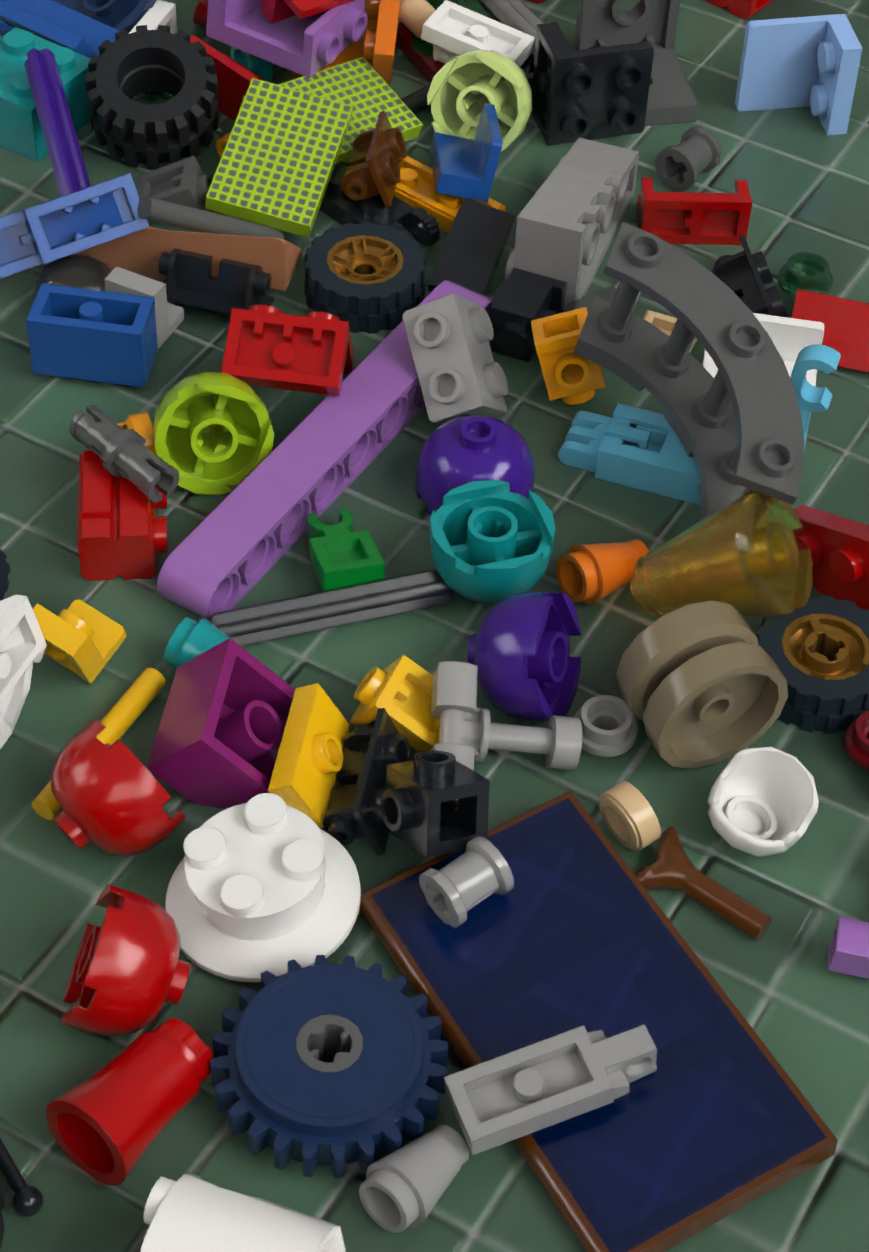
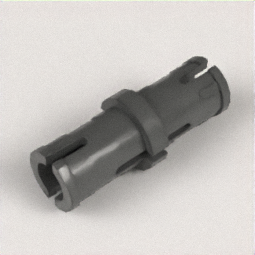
M95 405L86 406V412L94 420L86 415L83 410L76 413L70 424L69 432L71 436L98 455L104 461L101 464L105 470L115 477L122 475L153 502L162 501V494L155 490V487L166 497L172 494L179 482V472L151 452L144 445L146 443L145 438L133 429H123L121 426H118Z

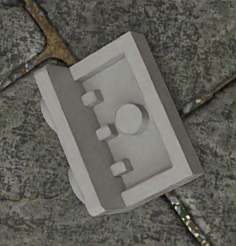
M453 293L403 313V322L428 417L431 422L441 423L465 414L497 417L508 413L504 396L508 394V383L502 367L498 362H494L489 344V341L494 337L493 326L488 313L483 307H479L478 303Z

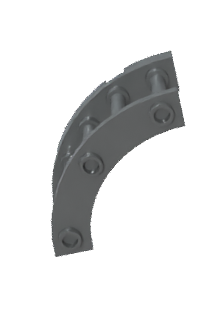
M622 221L603 274L620 280L612 302L597 296L594 297L574 354L591 360L615 373L639 392L646 388L667 410L664 418L678 436L688 457L695 458L701 478V483L698 487L701 507L700 536L695 555L753 576L760 564L766 538V503L771 496L793 505L798 495L803 471L804 438L801 413L794 386L784 361L766 330L752 311L724 282L679 248L650 232ZM641 292L665 307L677 318L670 336L650 322L633 314ZM695 338L700 341L717 366L718 371L715 378L690 354Z

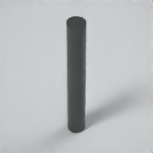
M144 196L138 206V213L141 218L197 232L284 239L282 230L150 196Z

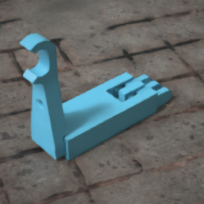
M815 344L804 347L798 353L790 379L795 389L801 413L804 451L811 413L827 411L833 396L826 387H815L806 379L808 370L816 369L825 374L836 371L841 354L826 345ZM620 403L617 404L614 410L613 418L588 411H579L575 414L571 427L566 434L565 442L561 445L558 452V458L563 464L595 472L594 478L700 505L698 487L701 483V478L695 458L688 457L678 436L664 418V414ZM770 496L766 503L767 517L769 512L784 516L788 512L790 503Z

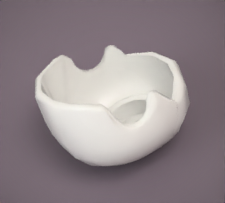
M772 746L746 748L736 753L716 779L707 800L710 805L708 815L713 828L731 847L758 858L783 853L792 847L806 832L819 806L814 776L797 757Z

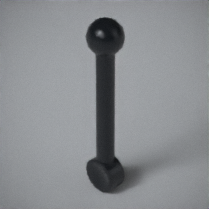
M0 1138V1169L14 1192L13 1208L21 1216H33L40 1211L43 1205L42 1193L35 1186L27 1185Z

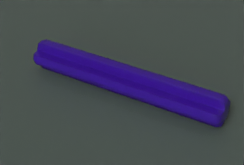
M34 48L27 53L28 59L24 65L59 194L63 196L91 185L55 56L47 48L40 51Z

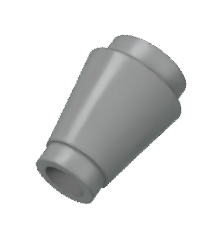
M438 1125L431 1132L424 1134L371 1164L366 1171V1180L362 1182L359 1188L360 1200L368 1215L380 1227L392 1233H401L407 1227L417 1228L421 1226L460 1171L461 1166L468 1161L469 1150L466 1142L453 1128L446 1125Z

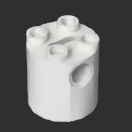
M184 1174L177 1181L160 1177L148 1196L144 1210V1223L150 1225L145 1235L140 1252H346L341 1226L259 1197L220 1188L193 1174Z

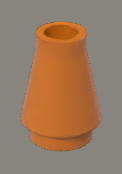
M639 539L627 542L573 545L569 548L567 554L562 555L557 562L556 575L558 584L562 592L567 594L572 602L578 603L582 601L585 604L592 605L634 578L647 574L651 567V557L648 548Z

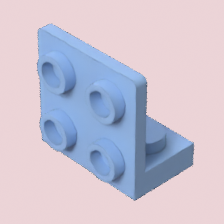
M846 14L753 20L747 22L735 98L737 110L740 112L810 106L812 114L819 117L827 136L847 134L863 48Z

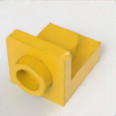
M80 599L74 600L67 610L62 609L58 616L38 603L33 608L47 643L44 654L92 684L127 637V633L122 625Z
M404 654L383 670L378 666H374L363 678L354 693L353 698L359 701L360 704L353 714L350 723L355 727L358 725H368L376 720L378 709L385 708L398 733L405 735L411 747L418 752L432 750L435 744H439L440 719L431 717L432 674Z

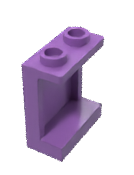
M208 0L206 36L311 78L326 64L332 63L338 54L350 44L357 42L362 37L367 26L368 17L364 12L365 0H355L304 19L293 16L271 24L260 11L262 0Z

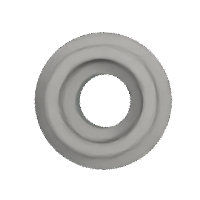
M594 696L588 699L574 715V717L580 718L582 723L581 748L592 755L600 757L618 756L631 749L636 741L638 733L637 720L627 703L616 696Z

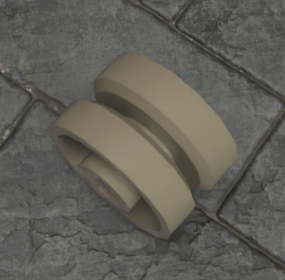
M713 600L687 604L661 616L637 635L623 653L616 672L618 691L632 713L644 723L645 733L660 757L672 767L695 769L722 762L739 751L746 749L762 737L778 719L788 698L787 679L771 656L758 645L757 636L743 616L731 604Z

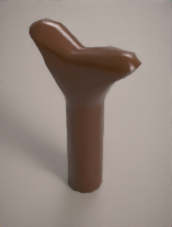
M674 826L667 828L662 833L656 862L635 873V876L646 890L672 889L681 891L756 941L763 937L771 924L772 917L699 871L693 865L679 842Z

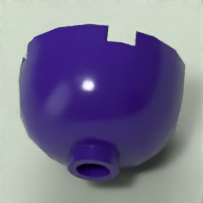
M479 415L456 417L441 424L423 444L416 472L415 491L418 500L421 496L427 503V513L430 516L433 509L436 512L443 505V496L453 488L472 481L500 480L510 483L509 492L520 494L527 499L528 490L534 491L535 467L529 446L518 431L510 424L499 419Z
M534 591L517 593L499 601L484 617L478 633L473 634L469 640L467 661L478 666L477 681L479 687L494 707L508 716L526 720L549 721L552 715L565 716L569 712L577 692L581 672V657L569 656V636H581L580 622L575 604L565 593Z

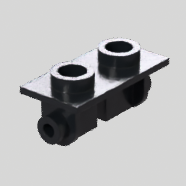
M744 234L740 235L739 239L744 251L735 255H724L718 258L712 273L724 282L752 313L788 317L777 287L774 286L769 289L764 287V285L774 280L763 252L760 251L752 255Z
M177 248L173 249L172 253L163 252L160 256L158 270L160 274L167 275V278L162 282L166 284L167 301L183 307L184 311H195L204 308L222 312V317L230 320L232 308L248 310L252 305L271 306L274 303V297L267 296L271 287V274L263 272L262 267L259 265L222 259L219 264V276L213 277L211 276L213 256Z
M379 708L374 727L358 725L354 731L348 733L345 737L343 765L336 774L340 784L345 786L333 787L328 809L324 816L323 826L328 831L327 833L338 840L341 845L351 844L354 838L367 837L376 853L384 855L389 832L385 830V822L381 813V798L386 791L387 765L411 761V751L407 738L404 734L398 733L385 708Z

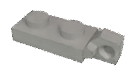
M645 1024L606 1038L603 1030L587 1033L583 1025L445 1076V1092L472 1155L613 1103L614 1099H618L630 1092L629 1083L657 1071L658 1051Z

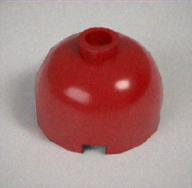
M92 719L60 751L52 769L51 792L62 810L53 821L79 850H82L91 842L107 854L129 857L146 852L165 840L185 821V816L181 810L171 811L168 814L165 813L162 807L172 799L168 792L119 739L112 745L109 743L104 745L97 739L96 736L106 727L99 721Z
M107 884L96 902V905L107 908L102 926L87 924L66 988L64 1001L74 1003L79 1000L78 1006L75 1005L62 1014L61 1023L94 1034L120 1036L136 1033L152 1023L164 1002L174 1005L178 1004L188 980L190 963L179 960L180 934L173 918L158 903L140 894Z

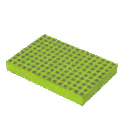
M364 57L318 71L311 78L303 76L279 84L280 86L353 106L352 119L335 164L341 161L349 163L356 136L362 132L375 129L379 113L385 111L391 127H398L405 142L418 138L423 127L421 121Z
M252 78L206 195L205 209L309 238L352 119L353 106Z

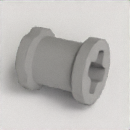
M476 836L466 844V852L441 870L429 868L419 877V884L435 914L445 924L457 928L467 920V912L493 893L504 895L514 887V878L509 865L499 850L486 838Z

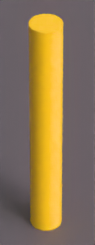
M145 668L100 721L106 728L96 738L104 745L107 743L112 745L118 739L120 740L166 685L164 676L154 668ZM51 780L31 803L33 810L46 820H53L61 810L51 792Z

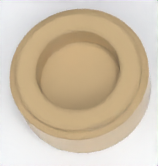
M620 781L600 795L599 809L603 820L613 836L624 847L638 852L660 837V824L654 810L643 794L632 784Z

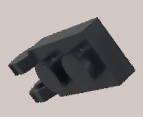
M343 161L335 164L319 208L320 211L341 225L346 223L361 224L362 222L390 225L393 229L403 230L408 233L412 240L416 239L417 242L419 241L421 245L424 244L425 247L431 246L441 239V228H439V223L436 222L431 214L428 215L427 211L421 207L414 209L395 195L393 196L391 206L387 208L380 195L363 200L350 199L343 192L341 186L347 167L350 166Z

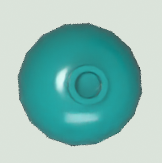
M500 480L472 481L451 489L443 496V505L436 512L433 509L430 517L429 540L433 565L451 590L466 599L483 603H498L513 594L528 592L544 576L554 548L556 528L553 513L540 496L528 490V499L520 494L509 492L510 483Z

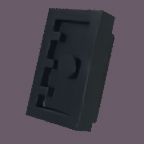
M557 22L537 24L531 114L546 144L550 146L576 142L578 138L594 140L642 133L645 125L654 49L650 42L576 50L573 42H567Z

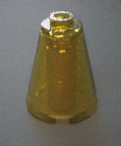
M750 491L639 557L630 577L632 595L640 606H643L647 612L654 616H663L687 604L710 600L731 604L742 616H785L794 612V609L804 607L809 601L813 585L810 549L798 550L793 534L794 530L803 528L799 517L789 503L757 491Z

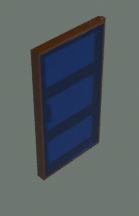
M571 791L488 831L487 840L499 850L511 869L514 887L504 895L493 893L467 912V920L457 928L445 924L435 914L420 887L419 877L429 868L441 870L464 854L466 850L437 856L361 895L359 910L402 975L408 979L407 982L416 995L424 994L428 998V1014L440 1017L442 1022L441 1033L465 1069L583 1025L587 1033L603 1030L606 1038L645 1024L658 1051L657 1071L629 1083L630 1092L618 1099H614L613 1103L512 1140L586 1252H665L835 1155L837 1138Z

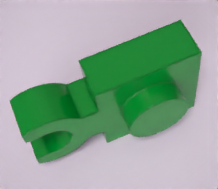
M340 509L339 523L332 525L321 523L315 513L308 514V559L323 591L385 579V562L368 530L353 532V515L350 511Z

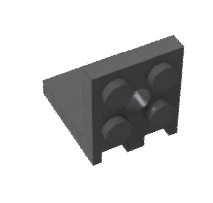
M578 0L574 43L576 50L640 42H650L652 45L654 56L644 126L696 122L698 103L674 49L680 0H640L634 8L626 11L617 9L618 4L622 0Z

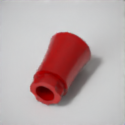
M169 1018L155 1030L142 1033L117 1057L87 1080L51 1101L46 1108V1119L51 1133L65 1154L95 1180L110 1186L121 1185L150 1144L169 1122L198 1094L200 1084L211 1074L210 1060L214 1058L211 1049L198 1037L191 1026L182 1020Z

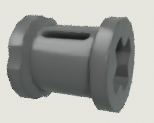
M701 126L691 127L682 134L681 142L677 146H668L658 153L655 160L658 177L670 189L686 191L696 183L700 172L710 171L719 164L722 153L721 144L711 131Z

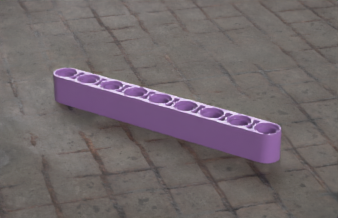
M444 280L418 305L420 306L454 293L478 303L479 307H483L488 315H490V306L494 300L454 282ZM403 321L342 381L340 396L328 395L172 551L165 560L157 579L158 595L207 620H210V616L214 613L232 610L307 531L308 514L315 513L319 518L426 406Z

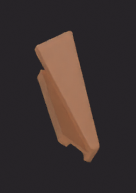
M148 227L56 261L112 272L117 266L163 282L167 275L159 273L160 256L163 252L172 253L173 249L177 248L213 256L211 276L213 277L219 276V264L222 259L259 265L262 267L263 272L271 274L270 288L286 291L302 259V249L280 238L172 231Z

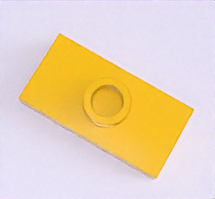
M315 683L295 689L268 792L280 796L286 805L305 813L319 828H325L323 820L328 809L332 789L336 784V774L343 765V744L350 724L320 684Z

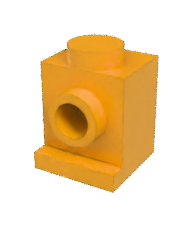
M587 307L531 320L535 348L550 401L562 398L565 404L577 405L592 399L595 395V389L606 387L601 366L574 354L588 315Z

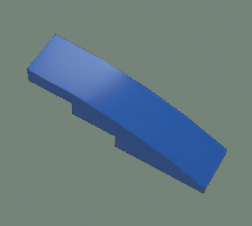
M131 173L0 217V279L150 227L148 220L139 216L138 206L140 198Z

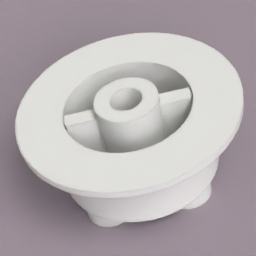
M262 793L254 796L247 803L227 808L212 816L200 828L189 833L183 844L185 856L173 873L166 894V912L173 918L180 934V950L195 965L211 974L240 982H261V973L266 970L278 978L288 973L287 961L293 959L303 968L313 966L317 955H324L328 958L351 932L361 903L359 874L347 850L338 840L320 829L309 816L294 807L286 805L280 796L273 793Z

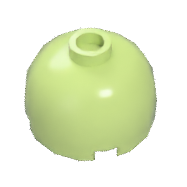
M472 50L452 58L435 74L427 94V105L431 104V114L434 118L432 126L435 132L472 140L475 139L483 104L495 105L503 141L501 151L510 146L524 131L532 111V89L525 72L511 58L494 50Z

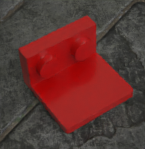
M252 305L248 310L232 308L221 373H228L250 386L340 396L343 374H350L355 368L349 322L341 321L340 318L333 314L319 311L310 312L305 317L283 314L281 310L268 305Z

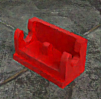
M640 177L641 195H637L636 203L638 228L650 232L670 244L742 245L739 236L744 234L745 239L747 238L752 208V197L749 193L747 180H735L736 194L654 192L652 178Z

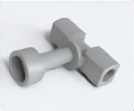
M456 661L438 662L432 675L431 717L440 719L439 744H435L432 750L453 754L456 757V761L473 771L474 761L484 762L488 749L544 754L547 768L575 770L577 768L582 747V723L580 718L552 715L547 728L491 723L489 709L476 708L478 666Z

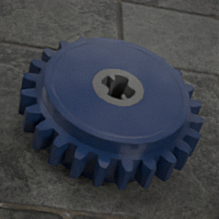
M317 955L313 966L303 968L293 959L287 961L288 973L278 978L266 970L261 973V990L258 993L245 987L238 991L239 1010L224 1009L222 1013L223 1032L214 1033L212 1038L214 1058L210 1060L212 1085L215 1086L216 1107L218 1111H227L228 1130L230 1133L236 1135L248 1130V1151L253 1155L258 1154L268 1146L271 1147L274 1153L275 1168L281 1170L289 1163L290 1159L302 1162L303 1175L305 1177H312L317 1169V1165H331L335 1178H343L346 1164L357 1161L366 1172L368 1167L374 1163L375 1154L383 1150L386 1155H389L402 1148L401 1135L411 1140H416L423 1136L424 1119H436L439 1114L440 1094H445L444 1077L447 1076L448 1068H446L448 1043L447 1041L440 1040L442 1023L440 1017H427L428 998L424 994H419L407 999V978L401 975L389 982L382 978V964L375 962L368 970L355 967L354 956L347 955L342 964L339 965L328 964L324 955Z

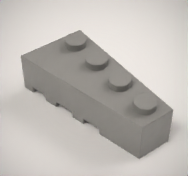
M578 138L566 155L560 158L556 168L517 216L515 248L512 249L507 261L505 279L507 280L513 268H518L566 282L564 305L584 297L634 196L639 151Z

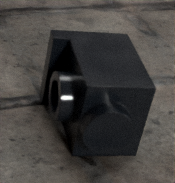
M513 268L490 306L489 318L494 332L493 339L489 341L491 351L529 362L536 351L531 320L564 312L566 282Z

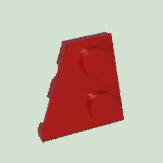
M803 504L785 513L789 538L788 551L793 560L794 569L823 595L833 596L834 599L842 601L847 599L855 602L856 606L869 610V525Z

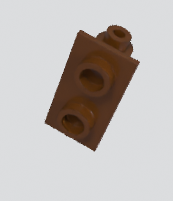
M385 111L379 113L375 129L362 132L356 136L349 160L350 167H347L341 186L343 192L352 200H363L380 195L387 208L391 206L396 185L400 183V170L403 159L407 157V148L398 127H391Z

